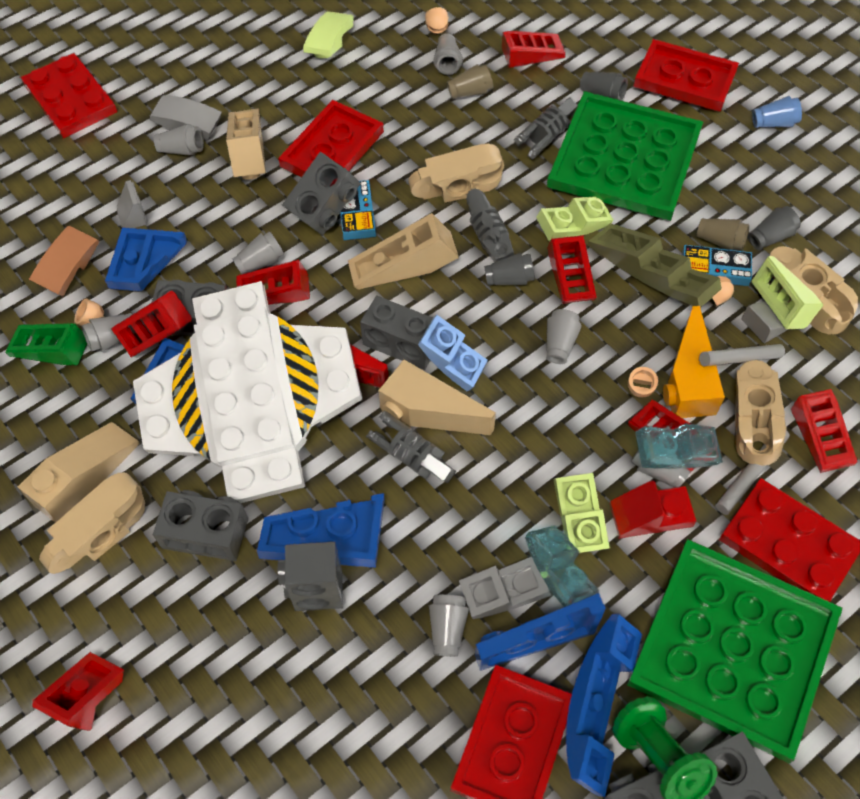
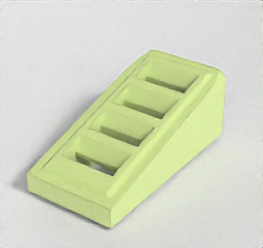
M774 256L766 258L751 281L785 329H804L808 327L823 307L820 299ZM774 275L776 278L774 279L772 284L769 285L768 282Z

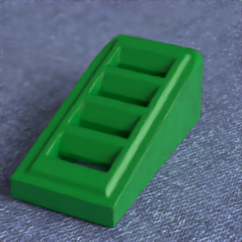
M75 323L18 325L5 353L9 357L60 365H78L87 342L83 331ZM30 336H32L33 338L30 344L26 346Z

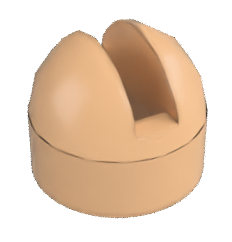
M436 7L426 12L425 21L428 30L433 34H441L447 29L449 20L445 9Z
M716 276L720 278L722 287L712 297L717 306L729 300L734 293V285L726 276Z
M84 299L76 311L75 324L81 326L89 323V319L104 317L102 306L89 299Z
M648 367L634 369L628 378L630 392L639 398L652 395L658 385L657 374ZM633 382H634V383H638V384H642V385H651V387H650V389H649V388L634 386Z

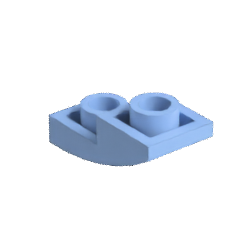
M436 315L418 345L446 376L464 390L469 391L474 387L488 360L462 342L466 336L465 334Z

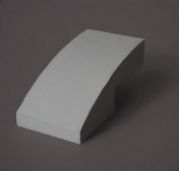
M162 95L149 120L169 130L191 124L193 127L198 126L202 132L203 139L208 141L220 120L222 112L190 99Z
M535 555L499 570L494 566L459 580L473 619L512 610L551 596Z

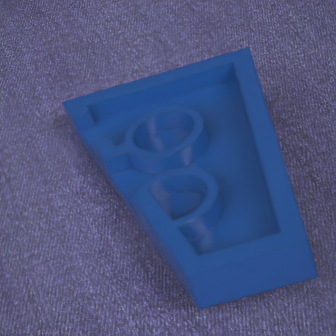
M384 493L372 495L369 501L351 504V501L347 500L337 502V507L319 511L307 508L264 517L257 548L259 559L284 560L285 545L335 542L341 565L376 568L385 503Z
M595 594L540 618L527 621L506 632L495 631L483 636L480 639L481 642L477 643L475 647V658L479 670L482 671L494 667L495 664L500 665L595 634L606 609L600 594Z

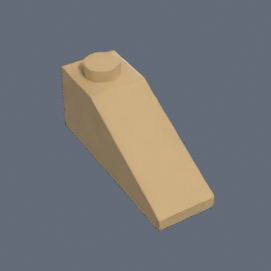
M259 109L229 112L226 142L233 176H241L242 179L257 178L260 174L266 173Z
M431 213L348 260L354 287L359 290L432 273L458 259L459 256L451 232Z
M406 360L400 363L378 390L382 412L384 410L409 426L491 435L494 431L496 412Z
M110 422L46 458L18 488L33 506L56 523L102 483L140 443L119 426Z

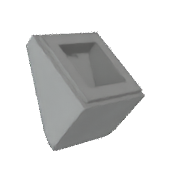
M131 180L125 182L117 204L118 216L121 226L124 228L140 227L146 225L147 222L140 198Z
M766 302L751 304L746 308L742 317V321L764 344L788 330L785 329Z

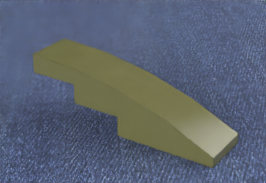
M610 223L589 240L590 247L615 266L646 285L689 305L700 306L701 308L722 289L719 277L692 269L689 257L663 250L661 238Z

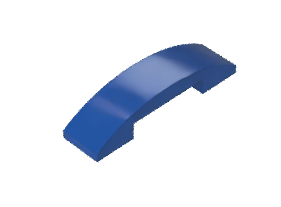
M612 614L591 644L576 678L567 718L566 752L571 779L598 797H605L615 755V753L603 745L619 674L620 672H633L642 633L619 614Z

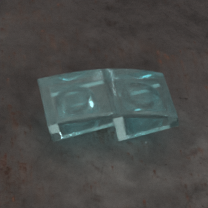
M683 424L677 429L644 426L635 432L642 468H696L719 465L723 462L715 427Z
M555 525L527 533L525 540L533 561L545 583L563 607L598 594L600 590L588 579L585 572L574 564L580 551L568 540L565 533Z

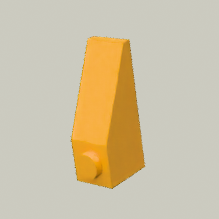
M693 306L668 383L663 387L665 405L671 406V411L681 418L717 415L725 398L716 365L702 366L699 361L702 352L712 351L700 306Z

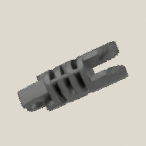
M571 97L559 107L551 104L537 119L514 138V142L520 146L530 137L535 145L529 150L528 156L533 160L570 125L571 121L568 117L578 105Z
M471 188L468 191L469 193L466 194V201L471 215L470 223L482 247L494 262L514 255L509 232L498 211L490 205L483 191Z
M384 410L379 418L387 426L395 428L399 432L391 443L377 431L370 430L366 438L394 458L405 463L424 479H427L432 473L444 482L449 483L456 470L440 460L445 452L432 442L422 438L409 426Z

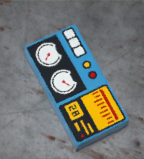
M369 180L359 181L361 184L357 188L355 197L346 203L340 212L344 240L376 237Z
M684 245L682 255L690 258L692 269L713 276H726L734 285H750L752 280V252Z

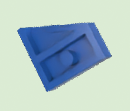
M122 227L105 279L108 288L142 291L186 245L185 233Z

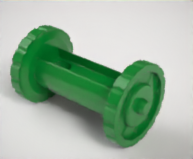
M644 697L628 703L619 712L614 721L613 733L615 739L626 749L634 750L640 748L663 775L660 785L663 799H703L710 792L716 781L717 767L714 762L705 754H687L664 728L667 714L665 708L657 699Z

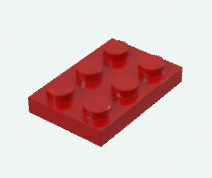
M653 39L635 77L633 87L721 112L736 75L739 62Z
M75 53L63 56L21 77L26 89L63 139L117 113L114 102Z
M332 99L278 158L280 167L302 177L317 155L322 152L350 171L384 132L383 123ZM337 179L332 181L330 187L336 183Z
M760 478L719 538L721 542L777 579L829 602L860 554L859 539Z
M495 664L450 791L468 799H543L567 724L572 694Z

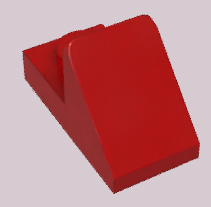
M649 481L611 500L609 503L619 539L691 528L696 523V517L686 486L657 490L655 481Z
M89 652L33 700L32 707L68 727L90 731L93 727L95 707L122 682L124 669Z

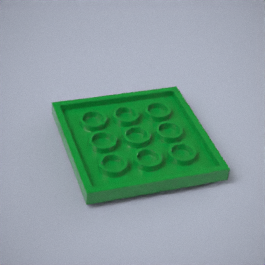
M584 91L548 176L547 187L581 197H596L601 199L603 203L671 221L704 121Z
M687 539L627 686L731 736L743 732L751 746L790 764L795 760L843 607Z

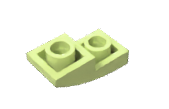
M328 11L324 13L311 29L303 46L304 52L315 54L317 58H330L342 48V36L353 27V15Z
M596 197L573 198L568 207L542 208L536 217L549 242L554 238L586 235L605 228L614 221L603 201Z
M593 473L555 478L556 497L570 554L609 549L603 510L599 509Z

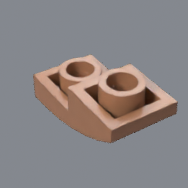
M68 226L45 252L29 280L63 297L78 268L85 270L100 241Z

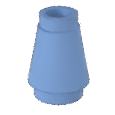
M787 96L752 110V121L755 128L793 127L794 123H799L802 119L801 103L797 97L791 98Z

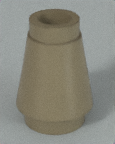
M476 64L452 80L447 81V87L451 98L455 99L487 94V90L493 88V82L487 65L479 66Z
M702 218L698 226L697 238H702L727 250L736 249L743 251L748 238L750 224L742 223V219Z

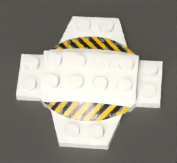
M262 281L192 298L197 324L194 325L195 333L190 337L182 352L133 381L143 449L153 454L203 455L213 464L222 468L227 497L236 499L239 503L305 487L298 451L306 443V436L311 427L319 422L325 423L362 400L346 329L341 327L288 324L283 319L270 313Z

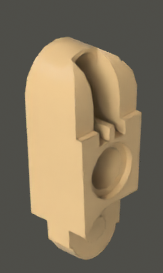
M489 143L479 144L425 159L426 167L419 168L418 171L411 174L408 183L413 196L423 198V200L438 196L443 197L444 203L466 199V194L469 193L468 191L471 188L480 189L483 192L496 188L501 181L504 162L497 146Z
M786 246L773 249L769 256H774L823 303V307L810 324L818 331L826 334L843 332L850 324L858 307V296L844 282L845 279L806 248L802 254L797 249Z
M753 360L744 363L736 373V450L738 455L749 464L770 465L777 461L782 452L786 434L785 413L778 372L772 370L763 361ZM760 441L766 444L767 447L764 450H756L753 448V443Z
M125 472L114 474L100 483L47 530L53 539L44 546L45 548L39 558L49 573L56 574L69 569L85 555H88L95 561L130 533L128 529L139 521L145 510V500L141 487Z

